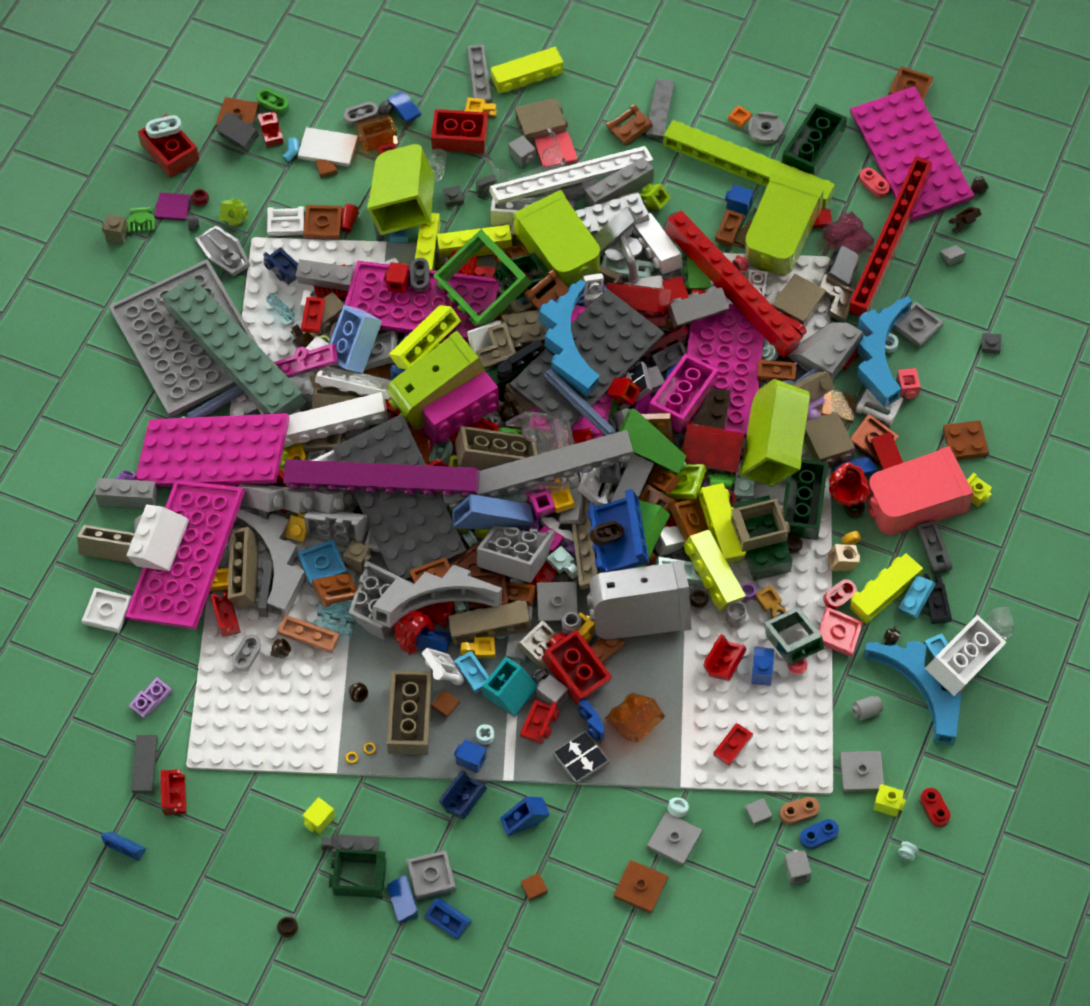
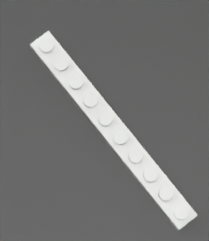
M646 146L492 185L489 191L496 204H501L611 175L642 157L652 164L653 158Z

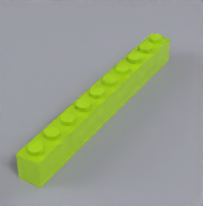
M672 120L664 134L663 146L762 186H768L769 178L774 173L822 189V209H826L834 195L835 184L828 180L803 172L796 167L788 166L763 154L755 153L730 141L720 139L715 135L707 134L682 122Z

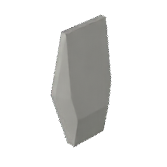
M217 225L195 238V241L209 261L234 277L250 267V263L239 240Z

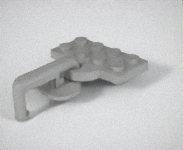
M639 193L575 211L592 236L599 232L626 206L630 207L638 220L636 224L649 220V214ZM632 227L604 253L610 262L626 260L629 269L628 279L631 283H636L639 281L634 257L642 253V246L638 239L629 237L633 231Z

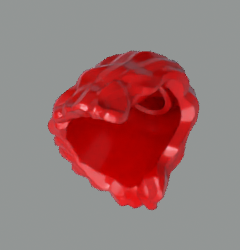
M851 462L837 467L829 479V493L838 504L847 505L848 507L858 505L860 502H866V499L871 494L869 492L868 480L862 468L855 466Z
M417 609L403 616L393 625L395 640L399 643L401 650L409 655L416 652L417 648L414 645L416 637L425 626L430 632L435 630V625L429 616Z

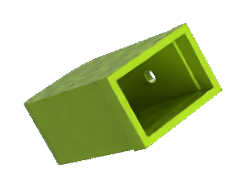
M418 144L386 151L380 154L375 161L367 209L380 235L432 222L431 212L435 174L422 147Z
M774 173L771 174L768 186L746 235L745 258L748 260L749 265L759 268L761 271L781 276L792 272L815 220L821 212L823 202L822 189Z
M562 190L513 213L516 237L523 243L529 253H535L549 271L551 269L554 270L568 288L573 283L576 284L580 279L584 281V276L600 273L599 245L572 208Z
M455 331L448 339L388 384L386 392L391 398L388 402L394 410L399 409L401 412L399 415L402 414L406 423L409 422L413 429L418 430L423 428L422 408L486 371L476 353L459 332Z
M773 379L756 392L752 401L739 476L774 487L800 470L810 399L809 391Z

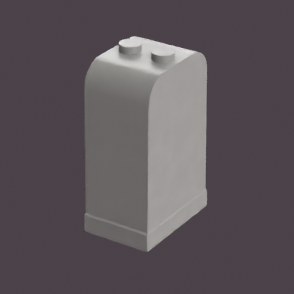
M683 560L600 573L590 580V596H587L588 608L592 607V609H589L590 619L595 622L597 635L603 639L691 630L689 586Z

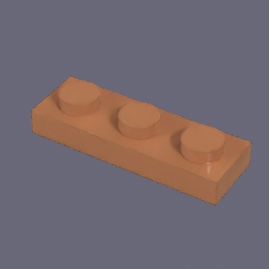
M285 615L277 631L280 636L331 654L340 639L339 633Z

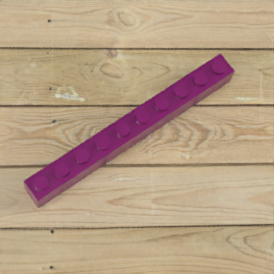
M285 459L283 482L290 489L295 490L300 489V487H308L309 490L327 488L328 491H338L341 488L346 489L348 492H357L358 489H363L367 493H376L377 490H384V493L387 494L403 491V494L407 495L422 492L423 495L433 496L434 493H442V496L448 497L453 496V494H461L462 497H468L470 494L478 495L480 471L477 468Z

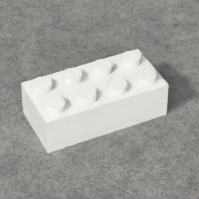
M977 615L925 669L955 696L1006 644V641Z

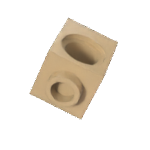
M835 544L827 553L831 571L852 572L860 563V555L857 552L856 545Z

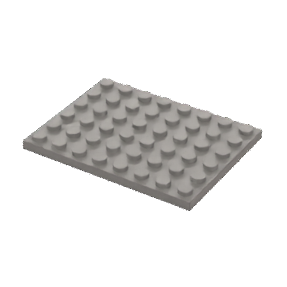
M208 259L109 305L113 317L169 417L220 394L237 384L166 309L162 298L163 295L193 276L256 343Z

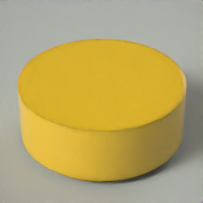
M858 531L850 532L841 538L843 545H854L861 540Z

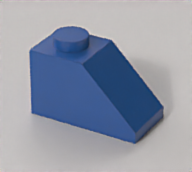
M754 647L751 684L771 686L774 664L773 648Z
M526 796L501 816L500 819L506 834L513 835L537 826L550 816L543 797Z

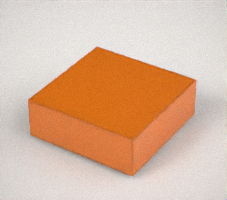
M738 105L728 116V121L742 129L752 118L753 114Z

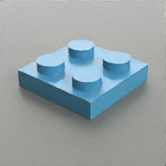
M334 540L297 552L311 588L313 587V579L347 573Z

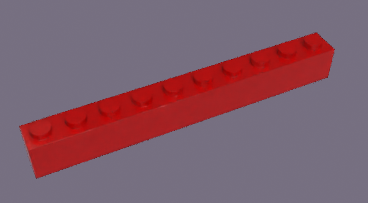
M918 157L914 158L850 300L849 314L860 317L863 313L870 312L931 175V161Z
M682 210L669 217L665 232L718 288L722 287L724 295L764 338L776 348L783 358L795 351L802 338L800 334Z

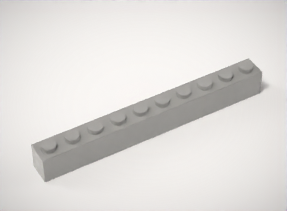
M624 430L481 470L478 495L498 498L500 494H513L518 492V489L525 487L526 489L534 488L542 482L546 484L552 483L560 477L570 478L578 472L588 473L596 467L606 468L614 462H627L632 457H635L628 431ZM453 494L451 497L443 496L447 509L451 508L452 510L467 498L462 497L461 494Z

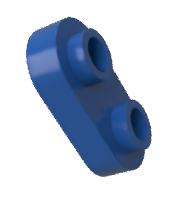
M831 819L820 821L801 832L800 843L809 850L822 846L836 839L839 826ZM829 826L832 828V830L828 831L825 829V827ZM808 835H813L814 838H813V839H809L807 836H808Z

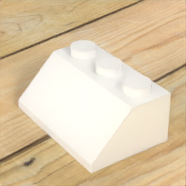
M146 504L126 556L137 567L170 571L189 519L165 507Z

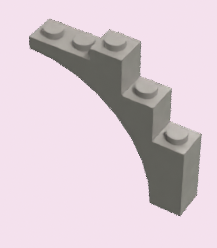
M266 484L239 485V487L245 490L241 504L266 512L286 509L296 513L316 510L332 514L344 511V508L358 505L354 493L341 488L338 491H328L327 488H319V490L300 488L295 490L289 487Z
M240 508L234 524L242 528L249 527L259 538V541L266 548L272 559L274 579L267 601L268 611L285 617V615L289 614L306 581L305 571L299 566H292L297 558L298 550L295 543L285 540L289 520L283 515H274L272 513L266 519L262 515L256 516Z
M453 565L443 578L424 572L414 585L396 579L373 605V622L391 628L400 618L416 609L449 601H470L499 607L502 603V588L471 577L470 570Z

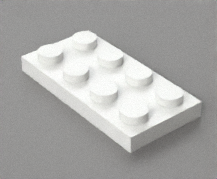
M332 366L321 368L315 378V383H319L322 387H337L340 391L348 392L350 390L361 396L382 392L385 400L389 399L386 388L392 381Z

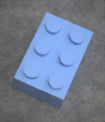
M343 305L330 344L336 345L338 361L336 364L344 369L363 373L382 320L362 309Z

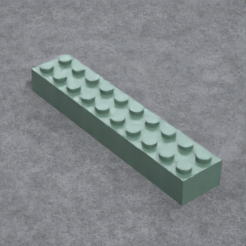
M193 276L162 296L166 309L264 414L287 413L292 415L305 405L302 392Z

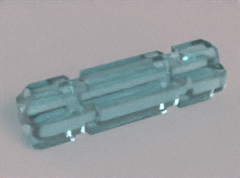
M274 293L266 297L267 302L271 306L273 305V308L281 316H284V319L288 322L295 319V313L280 299H277L278 297Z

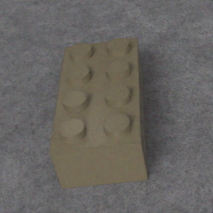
M461 426L455 442L459 467L477 468L479 471L538 455L534 436Z
M391 671L387 732L388 754L429 755L433 686L432 671Z

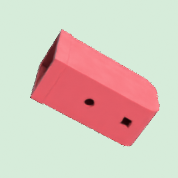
M947 446L939 451L874 473L869 481V492L871 494L866 499V504L868 506V514L871 519L874 518L879 530L887 535H895L917 527V524L934 520L939 521L957 514L969 512L973 491L950 446Z

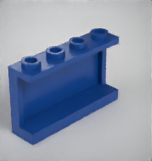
M633 489L625 491L626 498L598 507L593 502L589 503L590 510L587 511V514L592 522L590 531L595 526L609 521L620 523L624 529V535L616 542L604 546L592 543L593 550L597 555L595 565L597 570H601L602 573L632 569L649 563L639 498Z

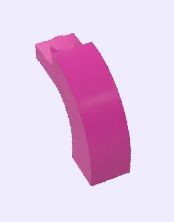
M537 484L534 488L526 489L525 487L520 489L522 494L527 496L526 502L531 505L534 519L555 513V504L549 490L543 492L540 484Z

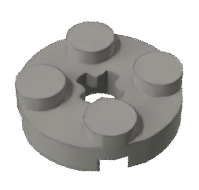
M760 112L758 116L752 117L749 120L748 133L753 142L774 145L778 143V140L783 135L784 124L774 113ZM768 126L769 130H763L762 128Z

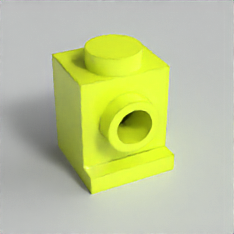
M973 473L967 479L973 491L971 503L980 507L983 502L987 503L991 498L992 493L990 492L992 487L976 477L977 474Z

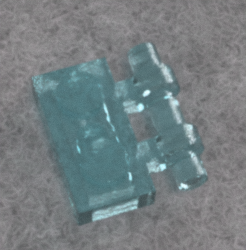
M320 602L317 616L323 617L322 621L314 620L313 625L339 633L340 636H352L353 629L346 627L347 623L353 625L356 623V620L349 615L352 602L333 603L328 607H324ZM330 619L340 621L339 625L329 623Z

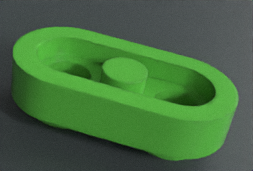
M267 88L257 92L256 96L259 105L278 114L288 111L289 101L285 96Z

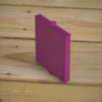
M160 192L158 203L155 204V219L186 221L188 210H190L191 195Z

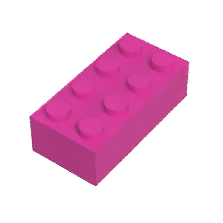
M684 354L650 401L648 414L671 413L672 428L674 431L681 433L716 384L718 369L690 355Z
M486 372L481 373L422 408L423 429L436 445L447 441L450 436L457 432L459 433L461 426L467 427L472 423H477L482 417L494 413L499 408L498 386Z

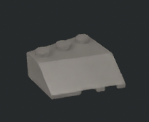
M829 323L801 342L798 348L788 356L809 371L818 367L820 372H829L833 382L858 348L863 332L848 323Z
M311 510L304 516L308 537L324 542L334 540L337 546L348 548L352 540L365 545L369 531L367 515L342 511L327 514Z
M493 526L477 548V567L531 583L547 560L555 530H548V533L537 532V529L519 531L516 527Z
M365 561V569L360 577V584L357 592H355L349 615L370 634L385 641L394 628L393 626L389 628L373 622V605L396 579L414 584Z

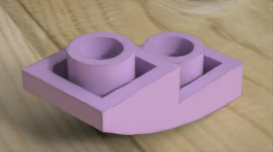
M156 677L144 692L140 691L129 706L145 718L173 690Z

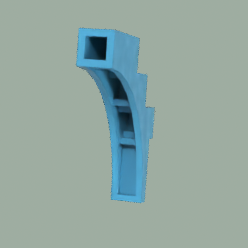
M580 279L576 284L573 283L569 287L568 293L565 296H560L557 302L551 299L547 304L544 303L538 311V321L549 329L544 336V346L556 354L551 360V369L569 386L587 398L598 386L600 375L590 368L581 357L574 344L571 332V315L577 302L584 295L586 283Z
M908 296L896 300L892 306L882 309L879 314L873 309L870 312L863 313L859 318L858 329L863 332L865 337L859 341L857 353L865 361L858 366L857 378L885 408L900 399L902 389L893 378L887 365L885 342L894 325L910 312L912 300Z
M907 641L906 647L901 648L898 645L887 646L881 645L878 642H866L864 658L878 661L894 668L907 677L920 691L932 715L934 742L954 745L957 736L961 693L953 696L948 690L943 691L942 685L925 669L927 667L924 666L927 644H922L918 641Z

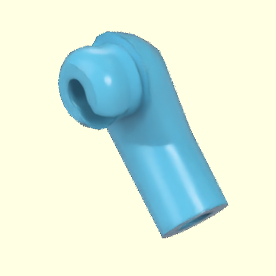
M294 137L288 140V151L282 156L287 162H290L300 149L299 141Z

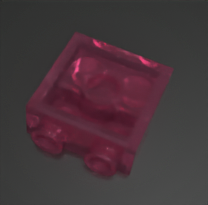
M844 212L836 222L830 221L824 226L823 238L834 249L843 245L858 254L874 244V238L863 228V222L853 212L848 214Z

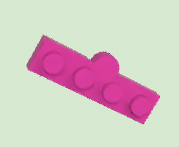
M329 344L310 351L301 346L295 350L294 356L275 361L274 363L288 378L338 363L336 345Z

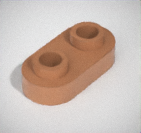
M806 797L786 803L780 809V819L787 825L813 819L819 813V802L813 797ZM811 804L813 808L809 809L806 805ZM792 810L794 814L790 815L787 811Z

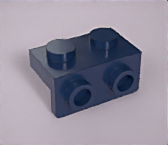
M281 247L270 255L267 252L263 253L264 266L268 270H272L280 281L290 285L297 279L298 263Z
M461 770L439 799V802L446 813L464 820L487 790V787L484 783L469 778L467 773Z

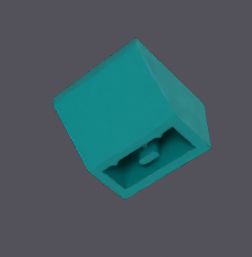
M505 657L482 685L483 697L516 717L537 690V684L520 665Z

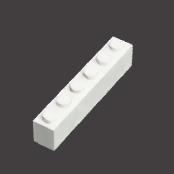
M382 392L289 415L290 421L284 447L388 421L386 402Z

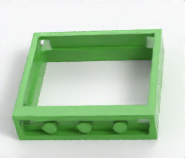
M482 229L433 275L438 280L437 286L442 291L446 289L449 292L447 296L453 303L457 301L460 304L458 308L464 314L468 312L471 316L469 320L475 326L478 324L484 326L491 323L532 283ZM487 245L518 279L479 316L447 281L479 250Z

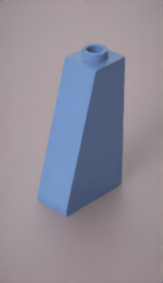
M470 494L451 510L453 528L492 529L493 526H503L524 530L533 522L530 504Z

